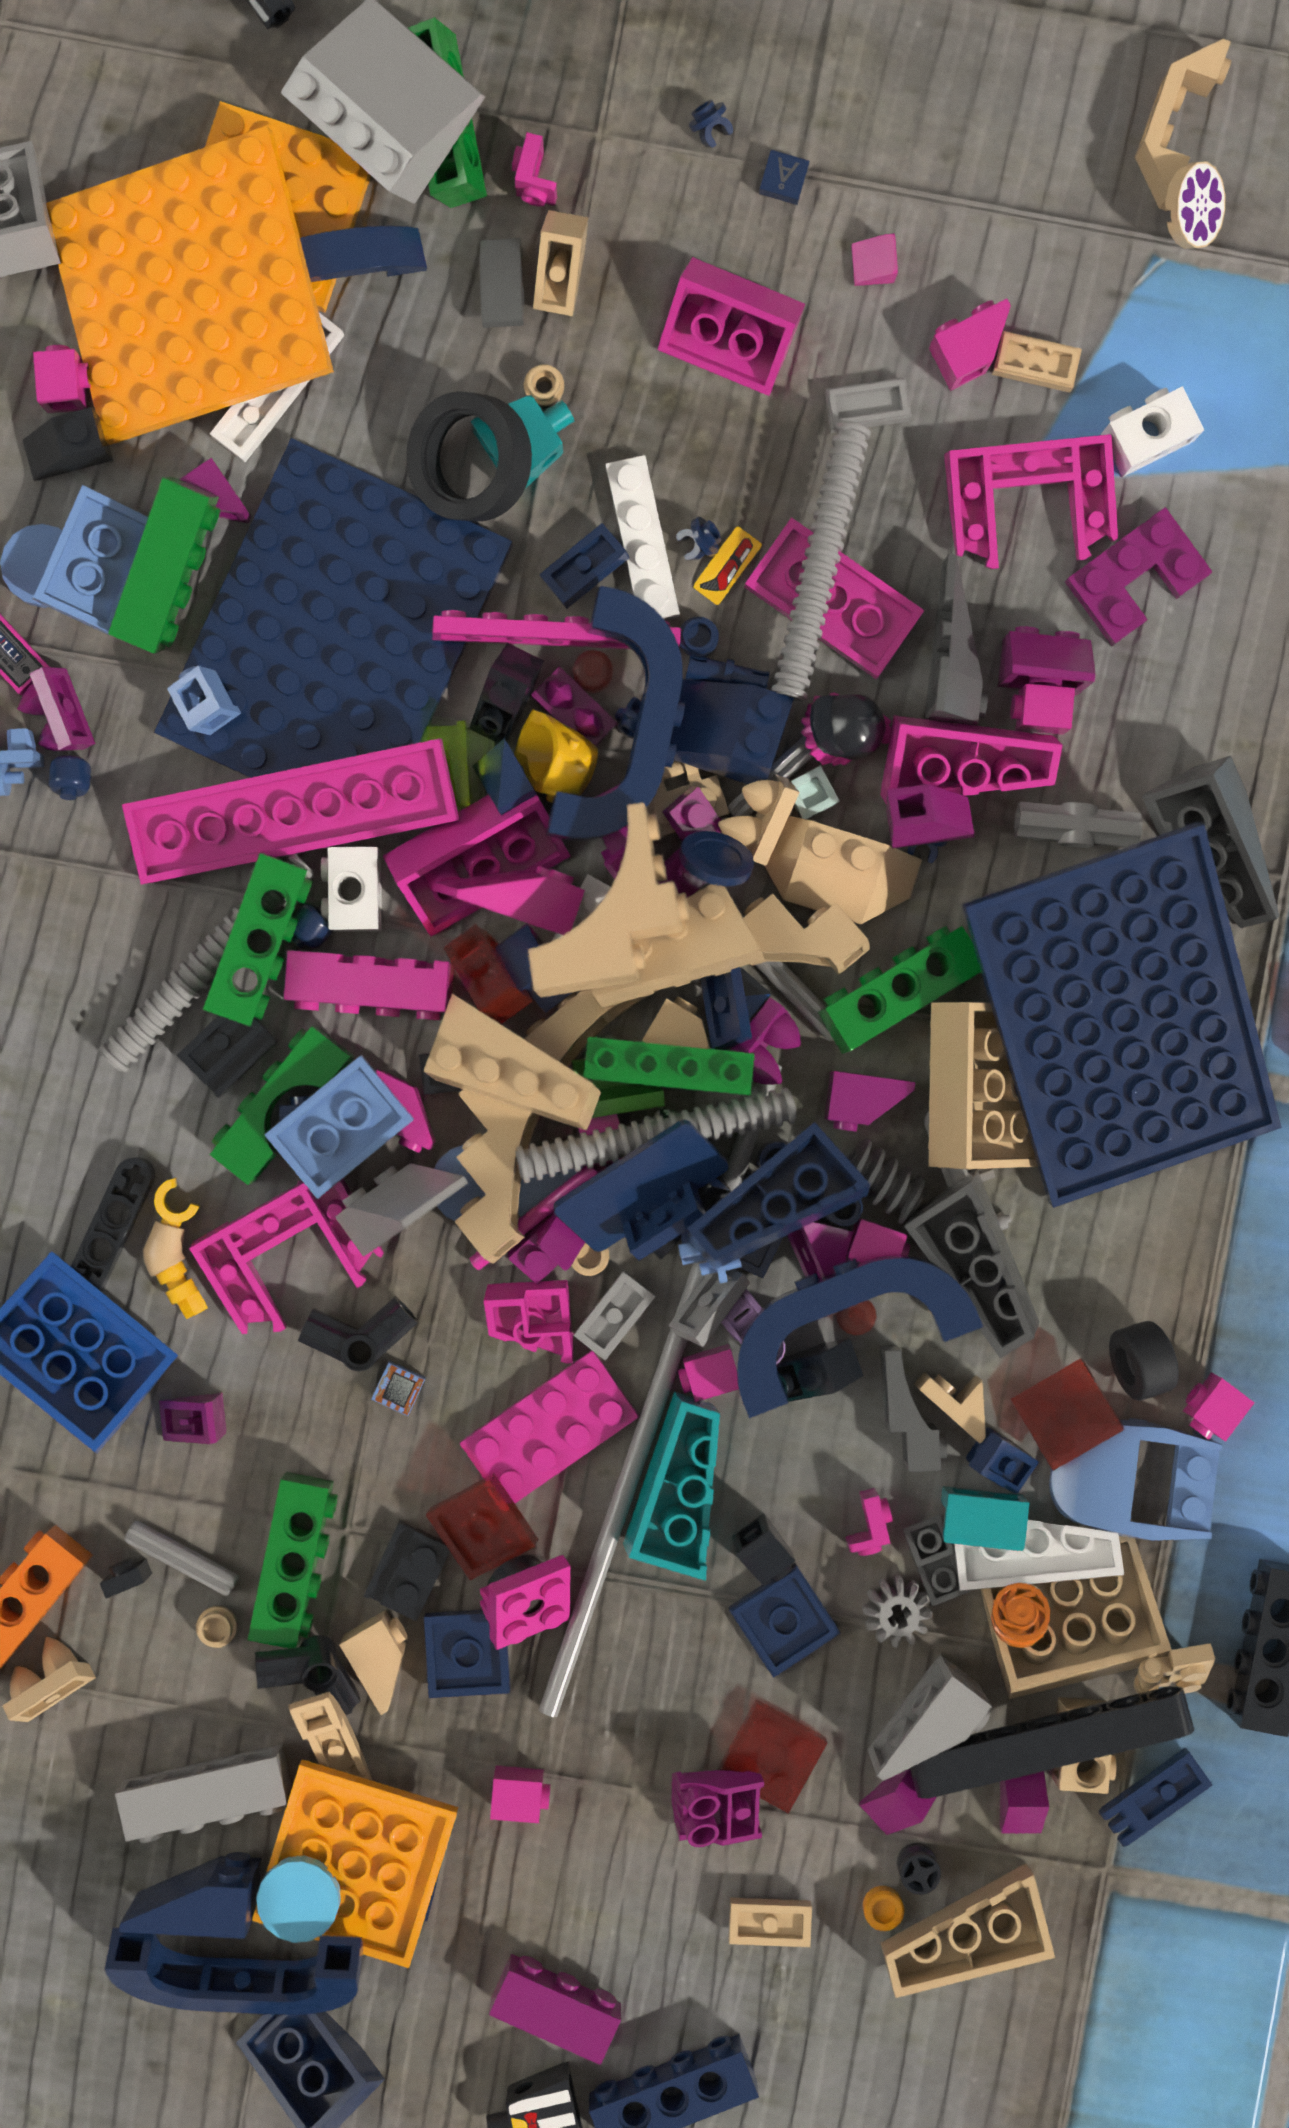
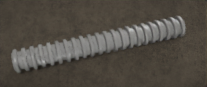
M842 421L835 425L834 431L837 435L832 437L831 443L834 447L830 448L828 454L831 460L826 462L825 468L828 472L824 473L822 478L825 485L820 487L819 493L822 497L818 498L816 503L819 510L814 512L813 518L816 522L812 523L810 528L813 535L808 537L807 543L810 547L806 548L804 553L807 560H803L801 567L804 569V572L800 573L798 578L801 585L796 586L795 592L798 594V597L794 598L792 602L795 610L790 611L789 617L792 619V622L788 623L786 627L789 635L784 636L783 642L786 644V647H783L780 652L783 660L778 661L777 667L780 669V672L775 673L774 677L777 685H773L771 689L776 694H783L794 698L793 701L796 702L807 699L808 694L805 692V688H809L811 683L807 678L813 674L814 669L811 667V663H815L817 658L813 653L820 646L817 638L822 637L823 631L820 629V626L825 624L826 619L823 617V614L827 613L829 609L826 601L831 599L832 594L829 592V589L834 587L835 581L832 577L836 576L838 571L835 564L840 562L841 556L838 552L842 551L844 547L841 539L846 537L847 531L844 527L849 525L850 519L847 515L851 514L853 509L850 502L855 500L856 494L853 490L857 489L859 485L856 477L861 475L862 469L859 465L864 463L865 456L862 453L866 452L868 447L865 440H868L871 435V431L866 426L857 422Z
M296 854L285 855L287 857L285 861L308 869L305 878L312 880L315 877L314 871ZM269 890L262 897V905L268 912L278 913V909L281 906H286V899L280 891ZM235 906L232 909L234 914L231 917L226 915L223 918L225 923L222 926H215L216 932L214 935L208 934L205 937L207 942L205 944L199 943L196 953H189L188 962L182 961L179 964L181 969L178 972L173 970L170 973L172 978L169 981H162L163 987L161 990L155 989L152 992L154 997L152 999L146 998L143 1008H136L135 1017L129 1016L126 1019L127 1025L125 1027L120 1025L117 1028L118 1034L116 1036H109L108 1045L102 1044L99 1047L101 1055L119 1071L127 1072L130 1069L128 1064L130 1062L136 1063L139 1060L137 1055L139 1053L145 1054L148 1051L146 1046L148 1044L153 1045L156 1042L155 1036L157 1034L163 1035L165 1033L164 1027L166 1025L172 1026L174 1024L173 1018L175 1016L180 1017L183 1014L181 1009L183 1007L189 1008L192 1005L190 1000L193 997L198 999L200 997L199 991L202 988L206 990L209 987L207 982L210 979L214 980L240 908ZM255 929L251 931L248 935V943L251 944L253 942L252 936L255 933L259 935L262 930Z
M782 1088L781 1093L776 1094L772 1090L768 1092V1096L758 1093L755 1099H751L750 1096H745L741 1102L737 1099H732L731 1104L728 1105L722 1101L719 1102L718 1107H713L712 1104L706 1105L705 1110L695 1107L692 1113L682 1110L681 1115L678 1116L672 1112L668 1114V1118L663 1119L659 1115L656 1116L655 1121L651 1122L649 1118H645L642 1124H638L637 1121H632L631 1126L625 1127L624 1124H619L618 1129L612 1130L611 1126L605 1128L606 1132L600 1133L596 1129L593 1130L592 1135L588 1136L586 1132H582L579 1138L568 1135V1140L561 1141L559 1137L555 1138V1143L551 1144L546 1140L542 1141V1146L536 1147L535 1143L529 1145V1149L524 1150L522 1146H519L515 1154L521 1180H524V1183H529L532 1177L542 1180V1175L549 1174V1177L552 1178L555 1177V1172L559 1171L565 1175L568 1174V1169L574 1168L575 1172H579L582 1166L587 1165L588 1169H592L595 1163H599L600 1166H605L606 1161L609 1160L615 1163L619 1158L626 1156L682 1119L689 1120L706 1139L713 1138L714 1141H718L721 1135L731 1138L732 1133L737 1132L740 1136L744 1135L745 1130L748 1129L754 1133L757 1132L758 1127H762L764 1130L769 1129L771 1124L781 1127L784 1121L794 1124L797 1118L796 1107L791 1091L787 1088Z

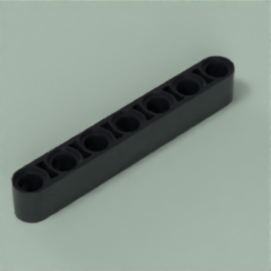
M1169 1686L974 1733L967 1740L909 1769L918 1798H934L1179 1739L1193 1733L1195 1728L1184 1689L1180 1686Z

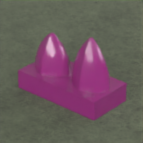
M560 666L531 694L532 699L550 716L585 736L596 747L617 726V722Z
M41 667L29 673L33 683L23 693L17 709L31 715L45 714L47 722L42 728L38 744L51 751L84 750L94 745V738L67 668Z
M771 997L750 1023L752 1039L738 1044L729 1050L754 1053L752 1082L764 1085L782 1083L779 1066L766 1047L770 1045L775 1048L791 1049L801 1045L800 1033L795 1021L790 1017L791 1015Z

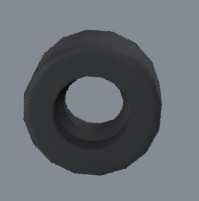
M1143 1321L1116 1330L1110 1336L1109 1354L1114 1373L1123 1390L1132 1399L1142 1401L1172 1391L1177 1386L1179 1369L1175 1351L1163 1329L1155 1322Z

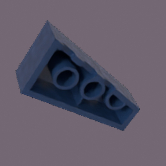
M814 1122L687 1228V1237L711 1267L716 1270L868 1196L870 1183Z

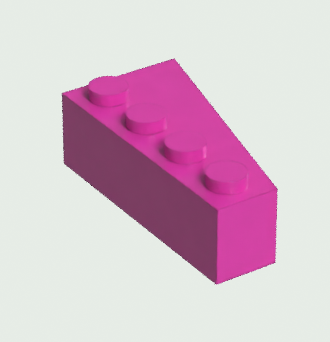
M893 715L880 795L887 805V790L926 784L962 794L963 796L977 795L979 792L994 790L1009 791L1052 786L1056 782L1063 744L1053 735Z

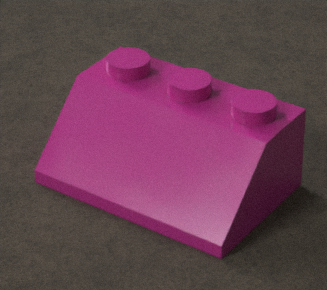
M692 257L680 277L657 350L770 396L793 340L805 303Z

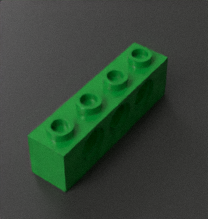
M435 17L407 27L464 77L456 34ZM472 118L428 183L430 195L450 208L487 196Z
M260 852L203 1010L250 1027L254 1017L262 1020L270 996L263 994L268 979L277 980L284 961L283 957L277 956L282 940L291 942L299 920L291 917L296 901L305 904L313 882L305 878L308 869ZM269 890L280 891L286 899L285 908L278 913L268 912L262 905L264 893ZM255 929L267 931L272 939L270 948L261 952L252 949L248 943L249 933ZM241 968L253 970L257 975V985L249 990L239 988L234 982V973Z
M947 925L926 937L929 943L926 947L917 952L913 946L892 957L895 963L893 967L882 972L878 966L858 978L861 983L860 987L850 993L843 987L824 999L827 1006L817 1013L842 1054L852 1051L981 972L973 942L963 926L952 931L949 930ZM928 956L936 957L940 961L941 973L939 976H934L928 972L926 968ZM895 976L903 978L908 985L905 997L898 996L892 989V980ZM860 997H867L872 1001L874 1013L871 1018L862 1016L858 1011L857 1005Z
M588 1037L584 1078L751 1095L755 1054Z
M286 1472L280 1479L248 1641L289 1649L297 1648L302 1638H309L314 1614L307 1613L310 1598H317L322 1574L315 1573L318 1558L325 1559L330 1540V1534L323 1533L326 1518L333 1519L338 1501V1494L332 1493L334 1481ZM298 1512L307 1513L313 1520V1527L307 1530L297 1527L293 1519L294 1514ZM290 1552L300 1554L305 1561V1567L301 1569L291 1568L286 1562L285 1555ZM283 1592L293 1595L297 1606L292 1609L282 1607L277 1600V1595Z

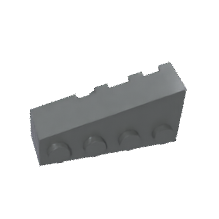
M978 1170L917 1208L904 1227L928 1260L947 1272L967 1292L983 1325L979 1330L998 1356L1002 1358L1033 1339L1040 1321Z

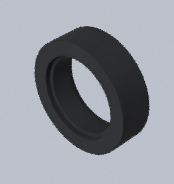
M450 392L430 402L415 420L407 444L408 474L418 497L436 514L448 519L464 521H487L497 518L514 506L523 494L529 480L532 465L530 438L519 415L504 401L489 395L472 392ZM476 416L490 427L495 436L499 453L498 466L489 486L479 495L465 499L457 495L446 483L440 465V452L443 440L449 429L465 417Z

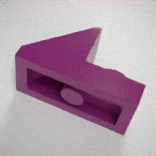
M553 1212L508 1251V1259L533 1282L538 1284L557 1265L564 1271H567L585 1242Z

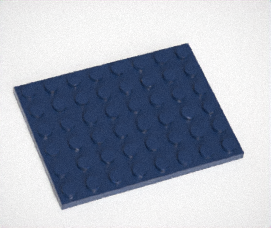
M291 438L183 669L184 671L193 666H201L216 670L233 705L238 706L241 714L212 735L189 731L172 697H170L154 733L249 778L421 743L468 643L432 640L433 617L441 616L442 611L458 610L466 612L467 618H479L511 551L513 542L473 522L442 517L430 510L419 497Z
M1196 822L962 904L1047 1199L1053 1208L1282 1128L1205 824Z

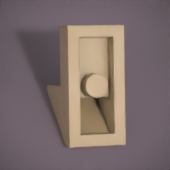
M924 1372L914 1383L916 1387L977 1442L982 1443L986 1438L982 1379L975 1375L954 1398L952 1395L957 1390L940 1374L933 1380Z

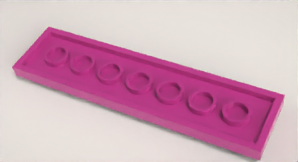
M442 738L122 804L141 885L256 862L260 852L273 857H280L459 820Z

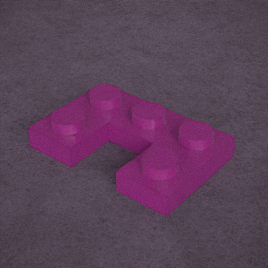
M1166 507L1065 581L1111 646L1148 620L1125 589L1127 585L1153 567L1176 599L1213 573Z
M691 786L662 811L682 842L689 834L698 831L722 833L718 826V822L721 819L699 787ZM627 843L603 863L614 880L620 871ZM679 848L664 861L666 880L659 881V884L674 882L678 894L685 893L687 899L703 887L706 882L696 878L683 867L679 858Z

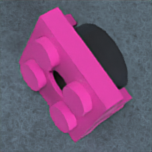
M533 1555L514 1557L497 1568L488 1580L487 1586L480 1589V1594L483 1600H480V1605L489 1622L490 1640L496 1650L510 1644H518L527 1637L546 1629L556 1628L563 1622L570 1620L571 1566L564 1555L543 1563Z

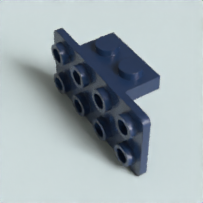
M682 1119L558 1199L553 1204L554 1213L594 1251H603L626 1237L630 1253L640 1261L687 1231L689 1226L705 1214L698 1189L725 1173L729 1166L726 1158L689 1120Z

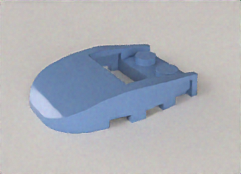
M1092 1418L1077 1421L1068 1426L1055 1443L1049 1480L1050 1495L1055 1507L1065 1518L1092 1529L1115 1532L1122 1537L1145 1540L1211 1539V1518L1219 1451H1222V1444L1212 1439L1206 1440L1190 1435L1185 1431L1141 1419L1109 1420L1107 1418ZM1140 1440L1175 1445L1166 1526L1130 1521Z

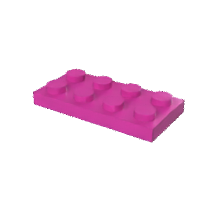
M792 517L744 585V588L791 621L792 619L789 617L790 611L795 610L792 602L794 598L798 597V594L795 592L796 586L801 585V582L798 580L799 574L804 572L801 565L803 560H807V557L804 555L805 549L810 547L807 540L810 535H813L812 531ZM839 551L838 554L841 556L838 564H835V567L838 569L837 575L832 577L835 584L833 588L829 589L832 596L830 601H826L829 609L827 613L823 614L826 621L823 626H820V629L823 631L822 637L817 639L877 680L925 610Z
M590 1350L462 1439L459 1444L505 1510H507L639 1418V1414L598 1355Z

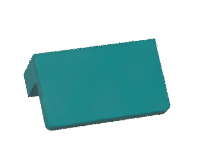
M942 1486L941 1503L946 1508L942 1536L944 1542L1015 1551L1024 1550L1030 1502L1023 1495Z

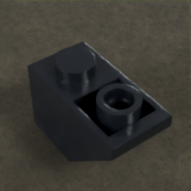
M507 643L489 670L469 729L496 743H499L504 738L508 743L533 692L544 660Z
M850 1338L813 1346L786 1356L776 1364L779 1377L788 1397V1402L836 1393L864 1376Z

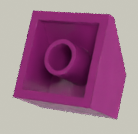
M1015 627V631H1009L1002 641L998 687L1021 689L1025 684L1075 688V695L1080 694L1095 682L1096 673L1091 640L1079 639L1080 634L1072 631H1057L1055 636L1039 634V629L1035 627Z

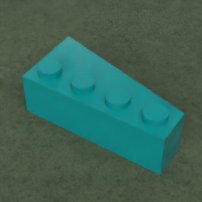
M674 1391L623 1542L625 1551L631 1559L706 1581L707 1575L706 1557L707 1546H709L710 1510L711 1505H713L714 1467H716L720 1412L712 1403L703 1400L695 1402L694 1397Z

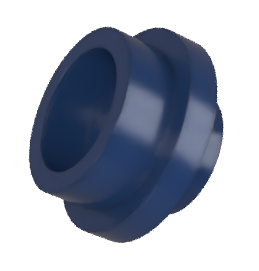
M692 617L682 624L680 647L685 654L690 656L692 653L697 656L706 657L716 649L719 634L717 627L712 621L705 617Z

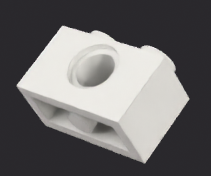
M1183 386L1170 393L1167 388H1163L1145 399L1146 405L1134 411L1131 406H1127L1109 417L1110 423L1101 435L1112 434L1113 460L1122 477L1194 442L1204 431ZM1149 421L1154 423L1158 428V436L1148 435L1142 427V422Z
M328 847V857L321 858L322 882H328V898H322L321 915L328 920V929L333 930V932L382 931L381 850L378 847ZM349 879H357L361 884L360 895L355 900H344L341 895L343 883Z

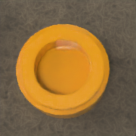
M877 1886L869 1890L863 1899V1912L866 1921L871 1927L879 1931H889L901 1923L904 1917V1905L899 1893L889 1886Z

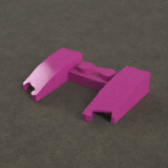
M1112 434L951 450L944 454L955 554L959 557H962L966 550L986 558L984 567L989 569L999 568L994 489L1067 482L1077 561L1090 557L1091 553L1087 547L1107 535L1111 542L1118 539Z
M344 1179L318 1199L305 1183L299 1180L297 1185L230 1223L227 1221L192 1241L189 1247L191 1253L241 1334L248 1333V1323L272 1321L273 1332H281L287 1328L283 1317L251 1260L302 1230L318 1223L356 1288L362 1286L366 1281L367 1277L360 1271L371 1254L374 1252L380 1258L384 1254L380 1245L363 1257L335 1218L336 1215L346 1209L342 1201L352 1194Z

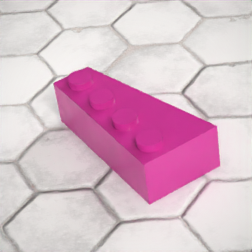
M287 950L284 1000L295 1001L294 1009L319 1011V1003L335 1004V1012L359 1014L360 1006L376 1007L375 1015L400 1017L401 1009L417 1011L416 1019L440 1021L441 1013L446 1012L452 995L454 965L446 961L427 963V961L398 958L386 960V958L353 955V957L342 954Z

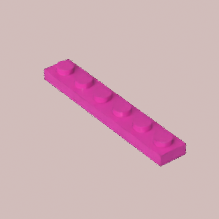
M446 610L441 612V616H434L432 623V640L632 650L618 640L589 634V618L581 616L565 617L564 622L548 621V616L540 614L524 615V620L507 619V614L499 612L483 613V618H467L466 612ZM670 627L679 646L681 628Z

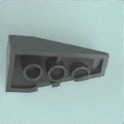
M948 554L942 563L924 719L976 725L979 718L984 719L988 695L982 694L983 680L957 555Z
M1231 755L1193 767L1142 796L1160 835L1196 822L1205 824L1226 911L1240 929L1276 920L1280 916L1247 791Z

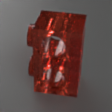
M475 924L443 949L478 1010L497 1023L502 1024L533 1000L526 989L519 991L512 981L504 963L495 950V946L499 944L497 939Z

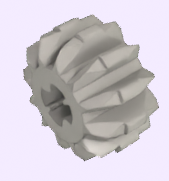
M895 1576L893 1586L889 1587L887 1581L882 1578L879 1580V1585L882 1589L880 1593L873 1589L867 1591L868 1598L874 1603L862 1605L863 1613L871 1616L865 1621L868 1631L877 1630L875 1637L880 1643L890 1636L892 1646L898 1648L901 1637L905 1636L907 1642L910 1645H914L915 1638L912 1632L916 1630L921 1634H926L928 1630L926 1625L920 1620L932 1618L931 1610L923 1607L930 1599L926 1592L917 1593L919 1585L914 1580L904 1587L902 1577ZM899 1604L903 1615L895 1618L891 1608Z

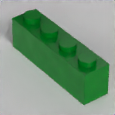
M162 477L108 632L109 635L153 654L163 651L165 647L170 648L179 628V625L174 623L179 608L184 609L192 593V586L188 585L193 570H199L206 554V548L202 546L207 531H213L219 518L220 508L216 507L219 496L175 477Z

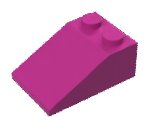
M539 866L535 873L516 870L435 882L432 889L561 935H566L572 930L585 892L584 889L572 885L574 877Z

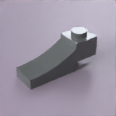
M897 1345L880 1346L885 1427L890 1433H902L903 1465L909 1473L941 1471V1459L947 1458L945 1434H939V1429L934 1423H925L917 1410L907 1385L901 1349Z

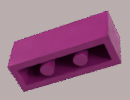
M511 1954L491 1996L489 2015L601 2065L621 2022V2003L608 1991L603 1989H595L593 1991L580 1985V1982L570 1974L564 1972L556 1974L544 1969L542 1964L532 1957L521 1956L520 1958Z

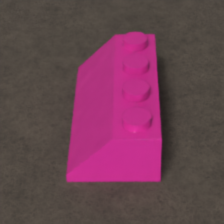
M487 795L459 811V820L435 825L383 855L395 882L430 937L482 908L432 890L435 882L516 870L535 873L538 866L549 869L570 857L561 838L546 835L549 816L537 795L500 815L490 796Z

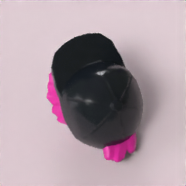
M834 692L826 696H814V703L808 704L807 711L805 712L806 717L801 719V723L805 726L801 731V734L806 737L805 747L811 749L809 755L813 756L815 760L820 761L822 765L832 763L833 766L839 764L847 765L852 760L862 759L871 755L881 743L888 744L890 739L891 727L889 724H891V720L883 715L880 708L871 698L861 694L838 695Z

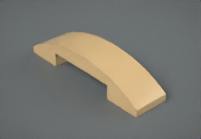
M330 1692L289 1704V1711L302 1740L308 1739L319 1765L372 1780L354 1731L341 1706Z

